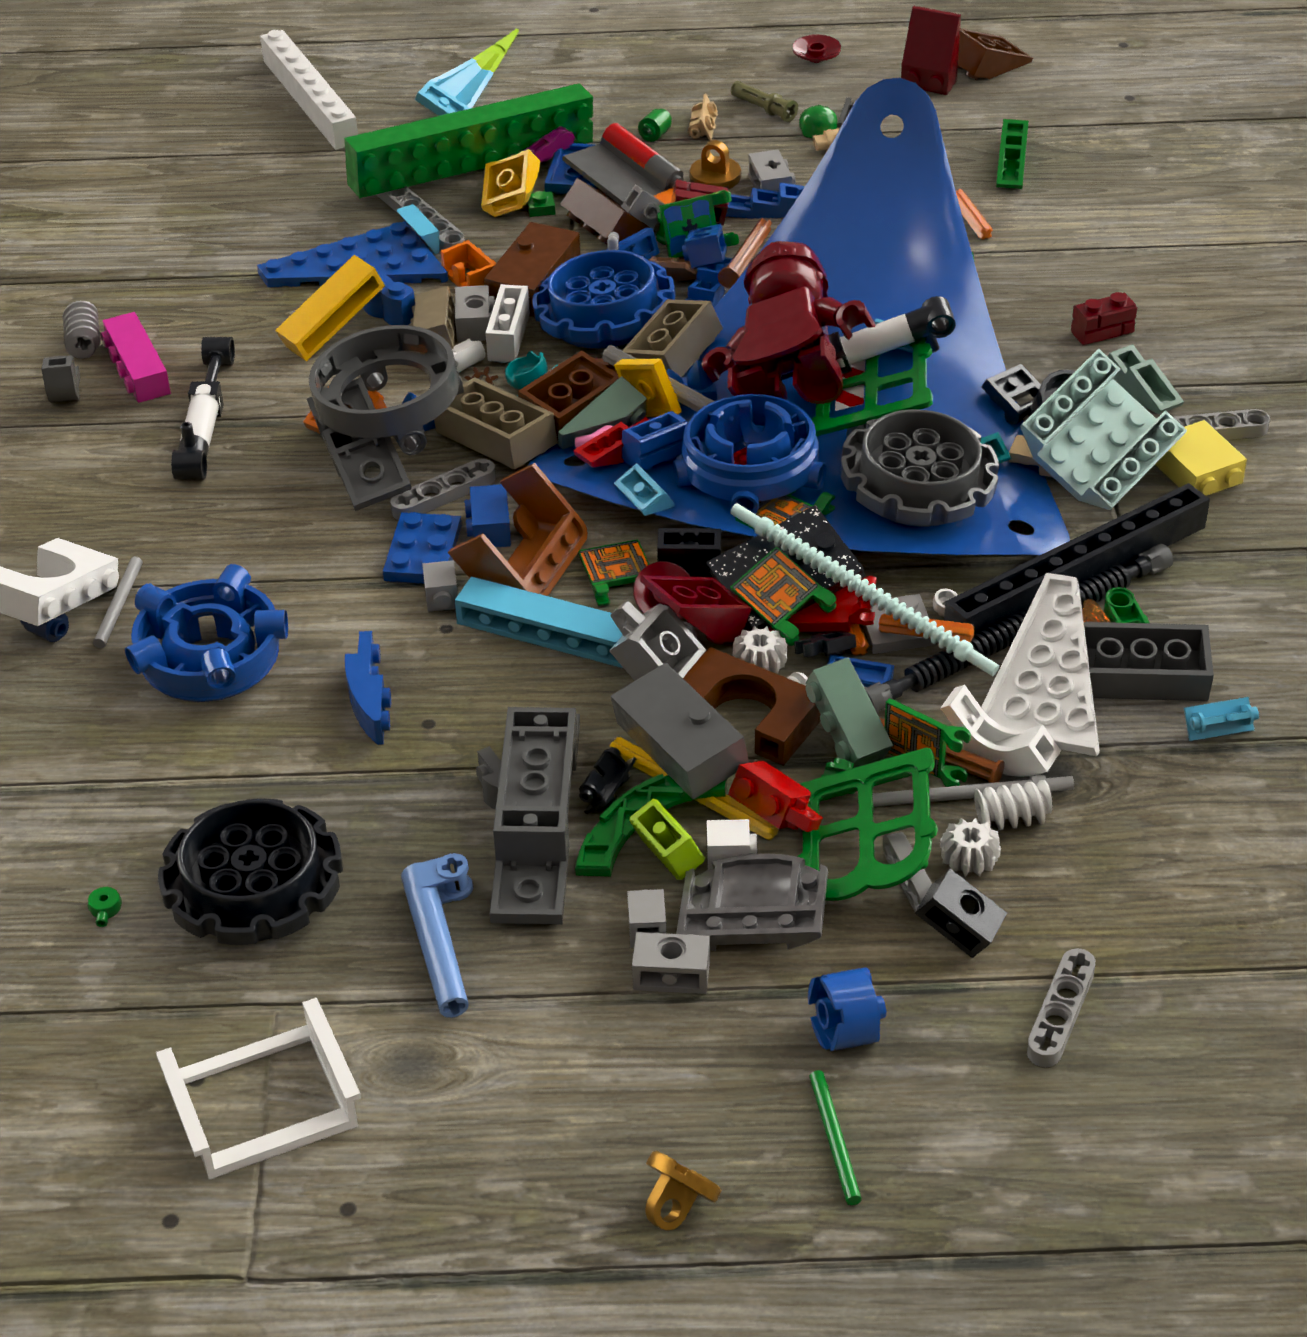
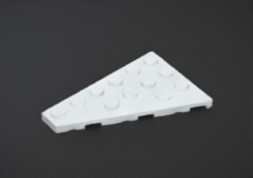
M1046 573L981 708L993 721L1003 727L1013 730H1025L1043 725L1061 750L1098 756L1100 750L1079 584L1076 577Z

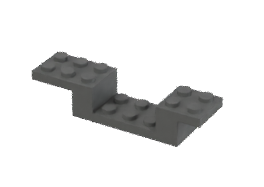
M508 707L493 827L496 864L490 907L491 923L563 924L570 846L568 807L571 773L576 771L580 733V714H576V708Z

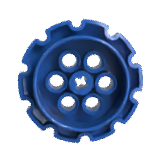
M602 250L579 255L558 266L539 286L540 292L533 295L532 302L535 319L540 322L543 331L578 347L601 349L607 348L609 345L617 347L628 344L667 299L676 300L673 278L667 276L666 269L659 264L628 251Z

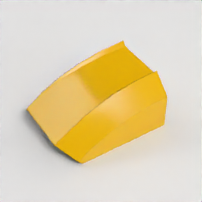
M529 149L499 161L485 164L482 210L497 217L521 209L527 203L534 189L540 166V160Z

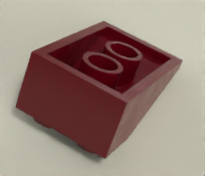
M918 6L912 7L901 66L902 79L916 83L924 91L943 95L949 94L957 82L961 14Z
M641 576L640 579L643 585L685 618L693 627L703 632L706 638L715 644L734 642L735 637L741 635L752 609L714 577Z

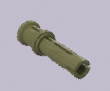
M735 81L731 87V95L760 106L764 108L767 114L772 116L778 115L785 122H791L797 115L798 103L795 100H785L778 93L768 94L740 81Z

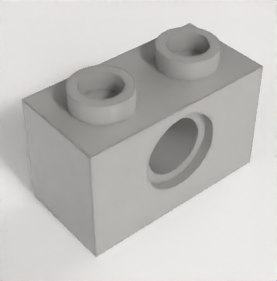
M488 285L455 287L457 342H462L469 338L471 341L486 340L485 333L495 304V296H489Z
M636 932L632 962L633 990L707 994L710 936Z

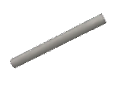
M132 557L94 638L93 644L97 648H104L142 566L143 561L139 557Z

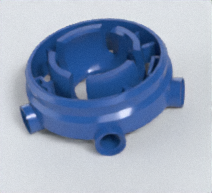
M760 394L726 397L700 409L685 427L682 459L673 460L674 477L677 487L694 485L706 494L730 500L731 509L738 503L754 514L758 512L759 501L782 497L802 486L820 490L825 483L827 475L826 463L819 462L818 438L815 425L810 416L799 406L788 400ZM704 439L709 456L705 455L701 441ZM741 442L747 447V465L734 464L733 443Z
M237 564L227 565L218 579L192 581L166 591L152 584H145L138 590L135 597V607L140 612L132 627V645L125 648V655L134 672L137 674L143 673L150 685L165 695L191 702H209L230 698L255 686L272 669L278 657L279 639H287L288 637L287 611L275 610L274 605L264 593L249 585L251 582L250 574L245 568ZM211 615L215 620L217 636L234 640L227 646L219 642L207 645L190 644L202 640L198 618ZM253 626L255 627V636L258 649H255L254 633L251 629V627Z

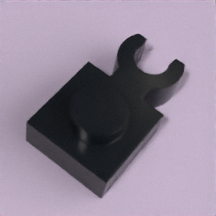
M830 631L812 635L811 638L794 641L795 654L803 653L804 657H812L825 652V656L830 657V654L841 656L845 654L844 650L856 647L855 634L846 631Z

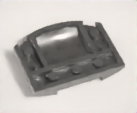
M747 854L712 861L713 868L695 876L694 868L686 872L676 934L710 936L711 951H716L717 945L786 943L787 949H792L813 942L822 936L828 868L820 864V871L810 866H806L804 858L796 856Z

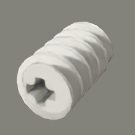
M1040 780L1037 786L1033 782H1026L1024 787L1019 783L1012 784L1010 790L1005 785L998 786L996 792L992 787H987L983 790V794L978 789H975L974 800L979 822L981 824L989 822L991 827V821H995L999 830L1004 829L1005 819L1009 820L1012 828H1017L1019 817H1022L1026 826H1031L1032 816L1036 815L1039 824H1044L1046 814H1051L1052 795L1046 780Z

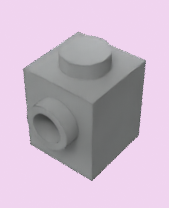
M635 184L621 207L654 229L656 224L660 223L657 220V215L660 212L659 206L664 205V203Z

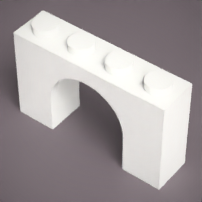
M59 538L38 546L37 576L40 577L27 576L0 566V613L39 626L116 588L119 580L118 558Z

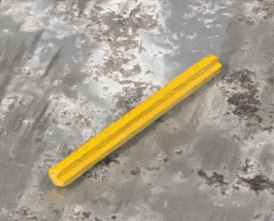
M616 737L611 742L610 748H617L625 761L633 757L637 759L633 767L652 777L660 774L668 775L641 747L622 737ZM727 794L726 797L712 796L695 800L730 820L749 819L750 831L766 840H772L779 831L777 827Z

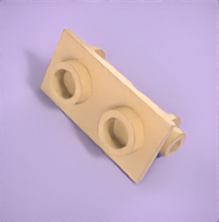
M704 94L703 102L694 105L692 108L688 133L692 138L707 135L709 141H711L718 111L713 101L710 102L707 94Z

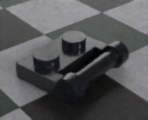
M1020 364L986 379L981 388L1005 412L1006 421L1014 425L1029 415L1033 400L1020 406L1015 401L1029 394L1035 398L1041 384Z

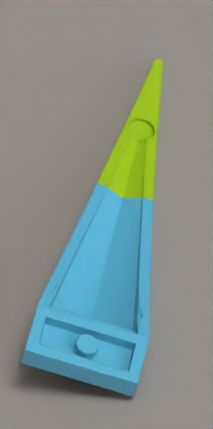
M519 29L513 30L494 45L462 65L429 80L417 93L415 100L438 116L473 108L516 38Z

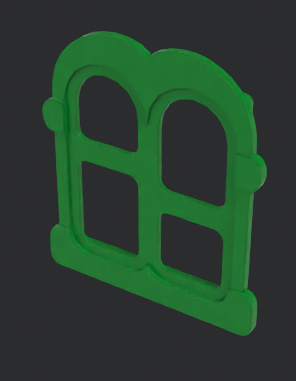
M925 338L904 345H909L913 348V367L911 369L878 377V360L880 355L866 359V370L864 373L843 379L842 390L864 384L865 407L858 412L830 418V403L816 404V417L812 418L816 436L863 425L871 419H879L892 412L912 409L920 410L930 407L933 404V395L930 388H927V358L931 356L932 349L930 344L926 343ZM913 382V395L910 398L885 405H877L878 391Z
M922 748L800 783V785L810 790L811 793L807 806L818 814L820 801L858 791L859 811L856 816L831 824L820 825L816 831L805 832L803 830V853L799 854L798 857L804 858L806 866H810L820 871V841L837 834L859 830L860 857L858 864L848 875L839 879L827 880L826 901L846 900L861 894L867 888L886 889L897 886L913 877L919 870L925 869L928 866L932 838L938 832V827L930 816L928 773L934 769L935 765L934 754L930 748ZM912 776L914 804L912 813L888 821L874 823L873 787ZM911 827L915 829L914 848L905 859L894 864L879 863L875 859L874 840L878 836Z

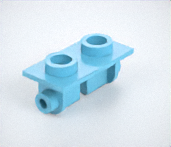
M1249 697L1184 708L1189 741L1254 730V720L1259 719V711L1256 706L1251 707Z

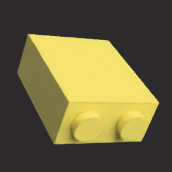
M1202 420L1185 426L1184 428L1188 431L1155 464L1178 487L1189 483L1207 496L1243 483L1247 459L1211 425Z

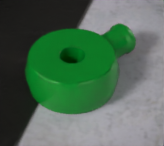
M112 887L97 888L88 897V909L97 918L95 923L99 927H105L108 923V918L115 916L121 909V896Z

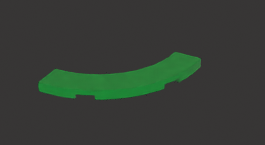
M663 774L648 779L630 789L615 800L599 816V822L592 829L591 833L586 835L575 865L576 876L611 877L613 866L620 850L636 831L629 821L630 816L650 800L657 799L665 809L693 799L669 775L664 776ZM727 779L694 800L712 796L726 797Z

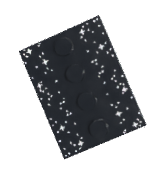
M816 505L778 524L780 525V530L786 529L788 534L793 533L795 535V539L801 538L802 544L808 542L809 548L816 547L817 553L822 551L824 557L830 556L831 562L837 560L839 567L845 565L846 571H854V576L859 574L861 578L865 577L862 565ZM757 535L707 561V570L712 577L731 591L730 587L776 546L774 541L769 542L767 537L762 538ZM781 545L777 546L821 587L832 593L843 588L840 586V581L834 583L833 577L826 578V572L820 574L818 567L812 569L811 563L806 565L803 563V559H796V554L791 556L789 549L783 551ZM812 598L797 612L816 603L815 600ZM751 609L746 622L751 631L754 626L757 629H764L766 626L768 628L771 627Z

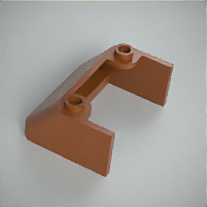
M533 463L500 481L502 486L519 505L513 513V522L515 528L523 537V540L508 561L484 533L451 548L448 554L469 578L472 576L548 596L587 540L588 531L580 516L536 463Z

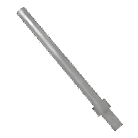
M1045 775L1030 776V780L929 788L930 802L974 798L975 789H978L983 794V790L987 787H992L996 792L998 786L1005 785L1010 790L1012 784L1019 783L1024 787L1026 782H1033L1037 786L1040 780H1046L1051 792L1074 790L1073 776L1046 778ZM913 790L873 793V807L913 804Z

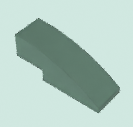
M1133 344L1109 353L1108 357L1120 368V371L1113 379L1141 405L1157 414L1183 405V399L1154 360L1151 358L1145 361Z

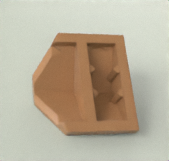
M651 257L649 260L665 268L667 276H671L673 281H688L697 278V270L691 268L690 261H685L684 258Z

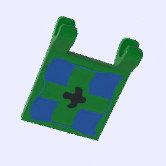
M721 190L708 195L659 206L669 258L683 256L682 245H685L684 240L687 238L690 230L717 225L713 205L731 202L732 197L729 191ZM733 232L723 234L726 247L739 244L738 234Z

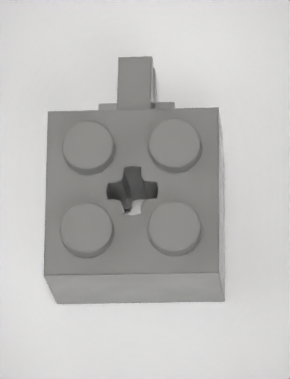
M626 601L618 606L610 615L623 636L609 652L634 681L664 663H667L683 678L706 651L669 606L658 604L644 614H641L629 601Z

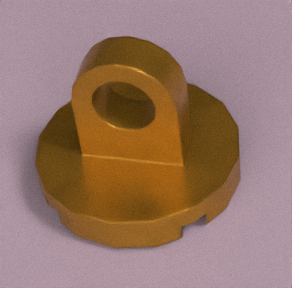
M719 140L709 141L702 149L701 159L696 160L690 167V180H693L694 183L719 187L728 186V189H731L741 179L739 163L729 158L727 146ZM710 150H716L720 156H713Z
M652 1151L646 1162L648 1166L661 1173L648 1197L645 1208L647 1219L660 1229L668 1231L680 1226L698 1195L716 1203L722 1191L714 1182L694 1170H689L687 1167L680 1165L676 1160L659 1151ZM672 1199L671 1212L662 1218L661 1208L663 1204Z

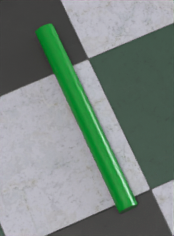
M817 1070L809 1075L846 1203L851 1206L857 1205L862 1201V1197L824 1072Z

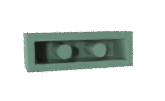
M849 657L814 669L805 683L806 693L809 700L816 704L821 714L820 720L824 730L830 732L835 742V751L838 758L854 763V768L885 758L893 744Z

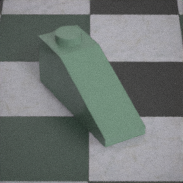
M621 376L558 431V446L562 449L575 446L576 437L590 435L605 425L614 426L622 422L628 427L645 418L647 414V398Z

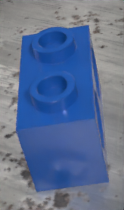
M721 224L690 230L687 238L684 240L685 245H682L685 261H690L691 268L722 262L727 251Z

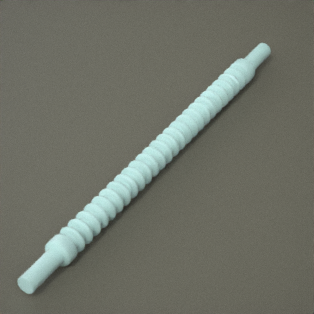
M738 503L732 507L730 513L753 527L757 535L762 538L767 537L769 542L774 541L775 546L781 545L783 551L789 549L791 556L796 554L797 560L803 559V563L806 565L811 563L812 569L818 567L820 574L826 572V578L833 577L834 583L840 581V586L843 588L848 586L849 592L855 590L857 597L863 595V601L870 600V605H878L879 611L885 609V614H893L894 620L900 618L902 625L908 623L910 630L916 628L917 634L923 633L924 639L930 637L931 643L935 644L938 642L941 649L946 647L947 653L954 652V657L961 662L967 660L992 677L999 670L1000 665L975 651L970 642L966 640L960 641L958 635L952 637L950 630L944 632L943 626L936 627L937 623L935 621L929 622V617L927 616L921 618V612L914 613V608H906L905 602L899 604L897 597L891 599V594H883L884 590L882 588L876 590L874 583L868 585L869 581L867 579L861 580V575L859 574L854 576L853 570L846 571L845 565L839 567L837 560L831 562L830 556L824 557L822 551L817 553L816 547L809 548L808 542L802 544L801 538L795 539L793 533L788 534L786 529L780 530V525H774V522L769 518H760Z

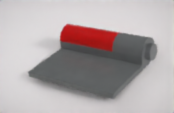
M612 123L605 129L600 144L563 156L565 163L620 205L623 204L635 184L654 196L667 189L674 188L676 180L684 181L683 171L618 123Z

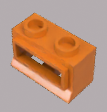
M469 240L440 251L442 266L448 272V279L457 287L484 285V278L496 264L494 260H491ZM469 268L471 271L465 274V269Z

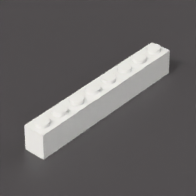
M272 30L268 34L260 35L265 64L334 149L345 148L344 138L358 135L355 115L283 30Z

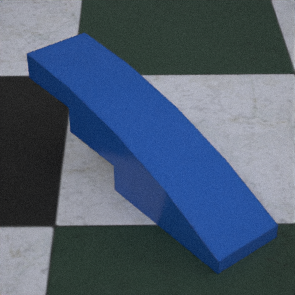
M780 183L778 191L752 188L750 197L731 194L732 201L728 203L726 217L749 219L783 218L805 186Z
M724 257L722 262L700 266L697 269L696 280L688 287V294L685 300L711 301L714 308L727 289L719 283L718 274L721 269L727 267L732 258Z

